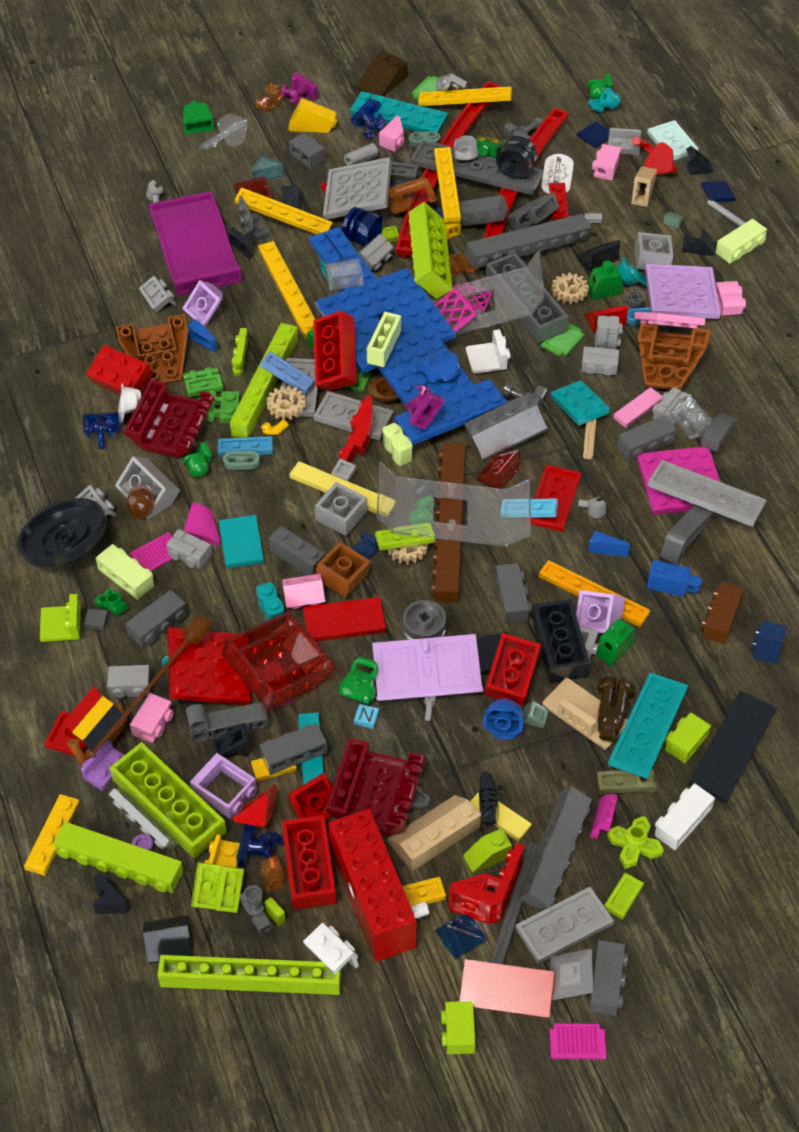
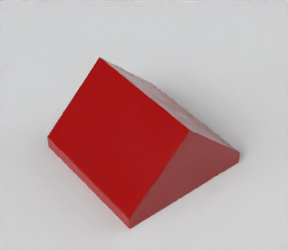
M628 306L605 308L584 313V316L593 333H596L599 316H618L619 324H622L623 327L626 326Z
M322 773L288 793L289 808L297 819L324 815L326 820L332 816L325 811L332 790L326 774Z
M274 784L240 809L232 818L234 822L265 827L274 816L277 786Z

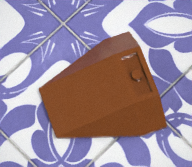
M185 314L167 317L168 324L134 330L133 324L117 326V336L123 351L131 357L148 363L154 372L150 380L167 384L182 381L188 336Z

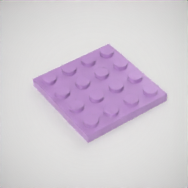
M646 264L645 274L651 313L709 319L720 318L721 313L712 267Z

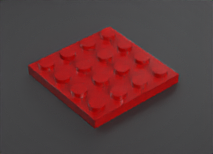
M168 628V661L185 642L182 633L184 629ZM209 631L198 645L187 644L168 667L169 699L249 705L251 702L247 638L244 634Z

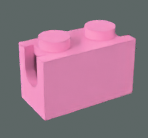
M602 144L601 150H598L596 154L597 160H594L592 170H595L594 177L613 180L620 161V147Z
M321 574L282 579L287 608L297 609L302 607V605L310 604L313 606L325 602Z
M149 693L130 723L132 735L154 744L156 739L162 736L166 723L170 722L173 718L174 711L170 709L171 701Z

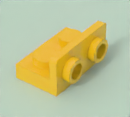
M216 834L215 841H211L209 846L210 858L205 860V863L238 868L243 844L224 841L221 835Z

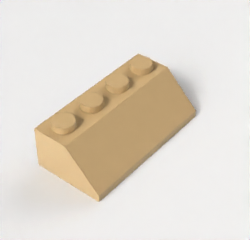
M454 795L406 826L403 832L389 837L387 842L413 872L480 828L481 814L468 799Z

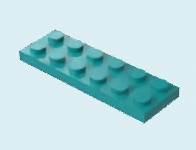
M362 91L350 109V115L384 124H389L396 116H399L404 129L416 132L435 131L439 133L448 118V113Z
M649 673L609 759V766L646 779L649 778L685 697L688 685Z

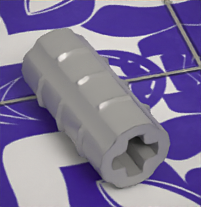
M374 143L365 145L362 148L345 154V163L349 166L372 160L378 156V149Z

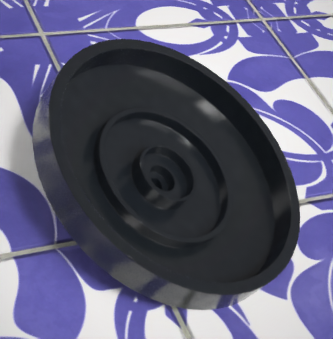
M73 498L57 502L41 510L25 524L18 536V549L26 562L34 566L52 567L70 562L82 556L97 544L106 530L107 518L101 506L91 499Z

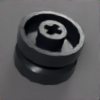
M509 137L496 156L498 169L510 178L521 179L525 177L537 158L536 147L525 137Z

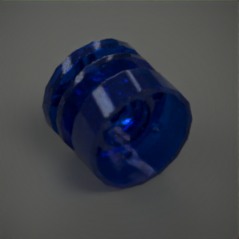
M355 206L346 215L342 232L350 242H357L358 245L366 247L382 233L383 218Z

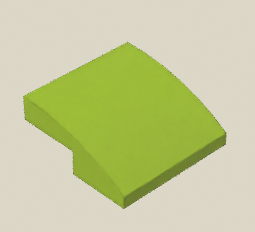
M198 862L191 906L237 913L244 869Z

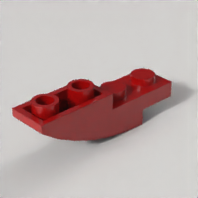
M367 395L365 400L360 402L357 414L352 416L350 420L352 432L348 437V443L345 447H342L339 453L340 459L350 463L356 453L361 455L365 453L371 439L374 410L370 395Z

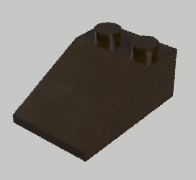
M383 50L372 60L355 88L362 92L384 97L408 77V62Z

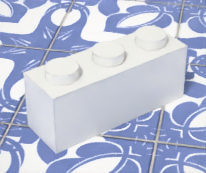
M695 783L690 789L686 788L682 792L680 800L677 803L673 802L667 811L668 814L665 817L661 816L655 823V836L673 850H676L713 808L715 797Z

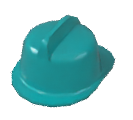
M622 256V262L617 267L621 274L622 284L631 286L641 282L647 286L646 278Z

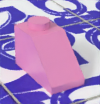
M396 116L379 132V145L393 152L403 146L405 141L404 130L400 117Z

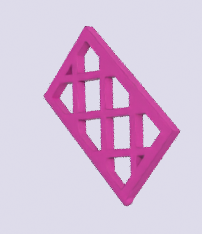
M456 288L434 304L437 308L443 305L442 310H439L443 317L444 314L451 313L449 319H446L450 326L453 322H458L452 328L455 332L477 316V313ZM454 294L457 295L456 299H450ZM460 302L464 303L463 308H457ZM454 303L453 309H447L448 304ZM466 311H470V312H471V314H470L469 316L464 317L465 314H466ZM456 312H462L460 318H454Z

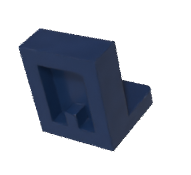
M363 532L361 534V541L351 549L370 560L378 553L377 540L372 535Z

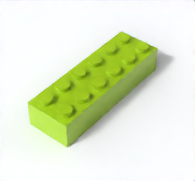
M423 202L409 212L413 269L415 272L414 280L429 295L439 299L453 290L446 225L444 219Z
M142 742L109 767L112 780L194 859L209 848L211 841H215L216 834L222 837L227 833L225 820Z

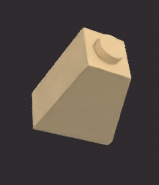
M641 166L635 176L631 204L648 206L656 181L657 169Z

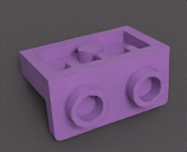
M109 740L95 753L96 757L87 759L81 768L83 779L102 792L113 781L109 767L125 756L114 749L112 742Z

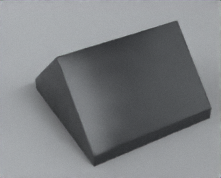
M616 240L603 243L577 254V258L592 272L594 268L602 267L604 261H611L613 263L619 260L621 242Z
M187 915L143 923L148 964L159 963L160 955L192 956Z

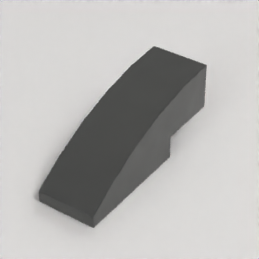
M555 193L540 197L508 215L507 218L512 231L527 228L531 224H537L557 210L559 204Z
M719 413L702 436L701 446L718 452L736 424L737 418Z

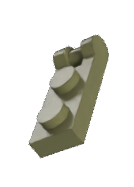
M653 769L648 779L623 770L597 772L599 794L644 791L646 793H654L657 791Z

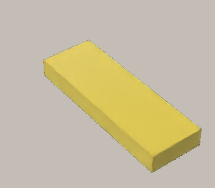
M478 792L470 802L481 814ZM498 801L497 824L493 825L499 829L502 828L506 834L520 842L531 829L532 824Z

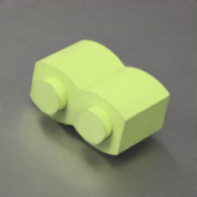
M396 423L383 427V446L392 454L395 463L402 466L411 462L412 443L408 437L403 435L401 427Z

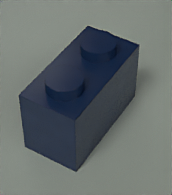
M763 620L761 628L757 627L751 647V650L755 651L753 658L777 664L787 626Z

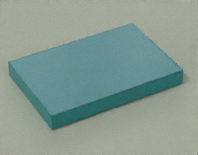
M256 515L219 520L226 569L264 563Z

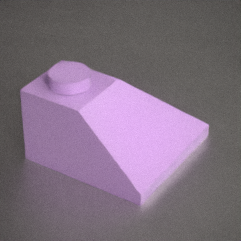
M199 280L182 309L206 327L220 304L223 293L213 284Z
M580 590L576 611L579 627L590 628L593 631L604 633L617 619L622 618L625 597Z

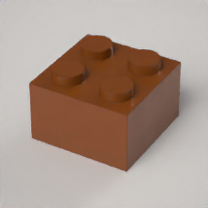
M339 542L317 564L315 574H321L324 585L347 598L368 576L371 561L342 542Z

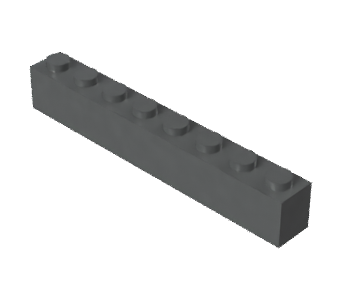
M583 214L467 242L464 255L473 269L483 267L487 263L516 253L519 257L547 249L584 241L589 238L592 226Z

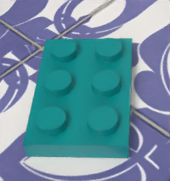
M582 380L551 392V399L578 426L609 413V407Z

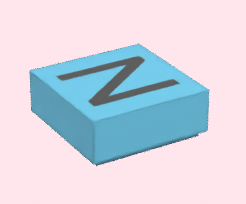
M359 704L354 725L374 729L379 708Z

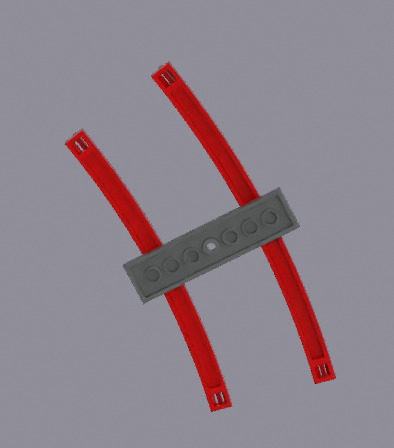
M487 81L482 88H496L501 86ZM491 102L468 103L447 131L440 144L421 140L411 158V164L426 168L422 177L429 180L433 190H435L438 184L434 148L447 147L451 149L455 176L502 187L499 195H503L508 210L503 221L487 224L483 238L503 234L508 219L507 216L510 214L518 193L522 192L533 195L543 175L542 169L534 168L532 165L525 177L521 179L510 178L498 169L495 158L479 154L471 160L455 159V139H460V137L467 134ZM554 108L532 135L530 141L537 150L536 160L550 139L566 121L568 112ZM424 188L414 192L413 204L407 210L396 245V254H402V259H406V255L413 254L409 212L423 202L427 205L429 204L428 194Z

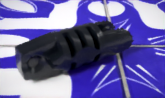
M488 771L481 774L480 788L478 790L479 807L484 825L497 824L498 817L497 788L494 785L492 775Z

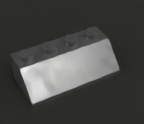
M529 392L464 423L467 437L482 461L547 431V426L540 410Z

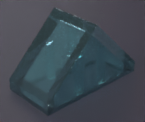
M261 156L251 169L252 183L256 184L284 177L283 163Z

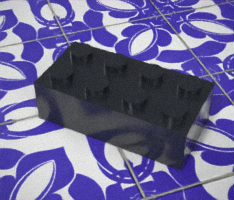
M572 599L533 604L532 622L538 644H541L540 651L548 681L556 682L563 681L565 678L588 677L590 662Z

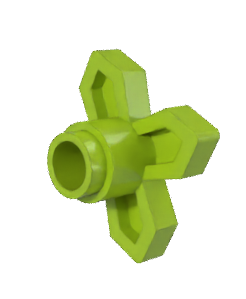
M645 816L633 820L632 826L627 830L616 826L607 831V837L611 844L623 847L619 859L625 869L637 865L639 853L650 859L663 855L664 849L659 840L647 837L651 826Z

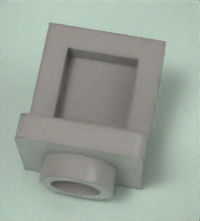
M580 627L590 662L592 655H596L599 644H597L599 632L593 631L590 628Z

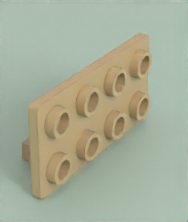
M565 678L542 702L545 708L604 750H607L615 742L599 738L597 715L600 700L569 678ZM626 718L624 719L623 725L621 726L619 734L616 736V739L621 735L627 723Z

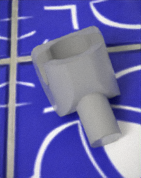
M154 180L149 183L146 196L148 199L153 200V203L160 202L159 197L163 193V187L156 188L157 182Z
M600 496L590 500L579 499L578 507L588 508V514L591 517L601 518L606 514V502L603 500L599 501Z

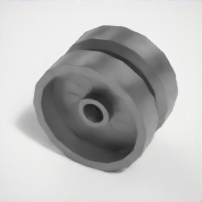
M419 600L411 603L405 609L403 614L404 640L446 636V613L436 602Z

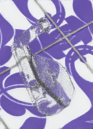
M232 114L224 115L217 121V127L220 132L201 143L199 148L200 150H206L216 147L217 142L222 139L225 140L229 147L238 146L245 140L247 120Z

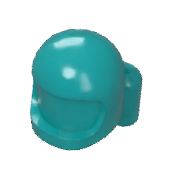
M607 87L602 92L600 99H590L588 104L591 106V109L602 113L604 112V107L611 110L616 109L620 105L621 97L618 93L613 92L611 88Z

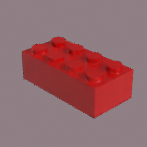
M339 311L313 320L315 386L330 392L357 383L354 317Z
M324 815L282 821L293 910L336 904V892Z

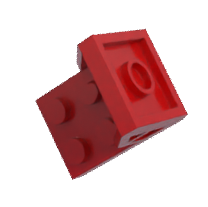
M516 843L513 850L509 849L506 857V867H502L499 878L484 873L453 882L449 889L448 910L488 925L500 921L521 869L524 845ZM489 887H492L495 889V891L493 892L487 889Z

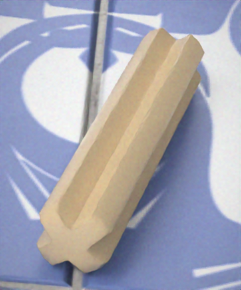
M596 419L586 422L584 459L591 460L593 458Z

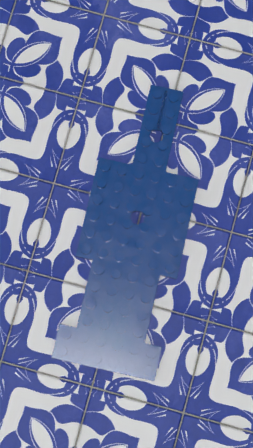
M339 227L309 237L310 245L343 290L337 294L315 301V306L322 317L339 311L354 317L356 366L363 374L378 368L404 405L410 403L411 399L414 400L419 395L420 391L416 388L417 385L429 387L432 393L442 396L445 400L426 430L411 425L409 419L412 415L409 411L395 416L396 424L401 427L403 434L409 438L412 445L462 426L464 423L508 403L490 379L474 385L461 366L458 369L459 374L455 378L448 381L436 379L435 383L428 381L427 375L417 370L415 363L421 361L426 356L434 354L438 349H447L443 342L456 338V333L422 287L416 284L414 276L408 268L376 279ZM350 261L352 266L347 268L345 265H340V263ZM384 312L400 315L401 332L385 366L380 367L368 364L367 347L381 320L378 319L379 316L382 318Z

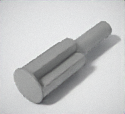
M585 213L584 217L589 223H602V213Z
M436 696L425 697L426 721L431 720L432 706L436 703Z

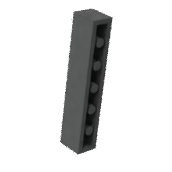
M573 786L561 791L518 896L520 900L537 911L553 905L555 892L563 880L561 878L562 874L568 867L570 854L577 845L575 841L583 830L582 823L590 812L589 805L592 799Z

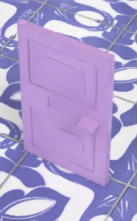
M476 634L372 643L374 661L378 665V674L376 676L377 701L483 692L484 690L481 681Z

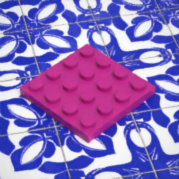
M705 447L643 453L637 458L653 515L689 511L695 505L647 486L649 479L662 460L720 482L710 449Z

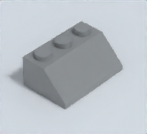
M137 456L131 458L115 485L126 498L128 497L129 490L137 484L146 486L153 493L155 499L154 508L146 517L147 519L154 517L171 506L180 492L148 458Z

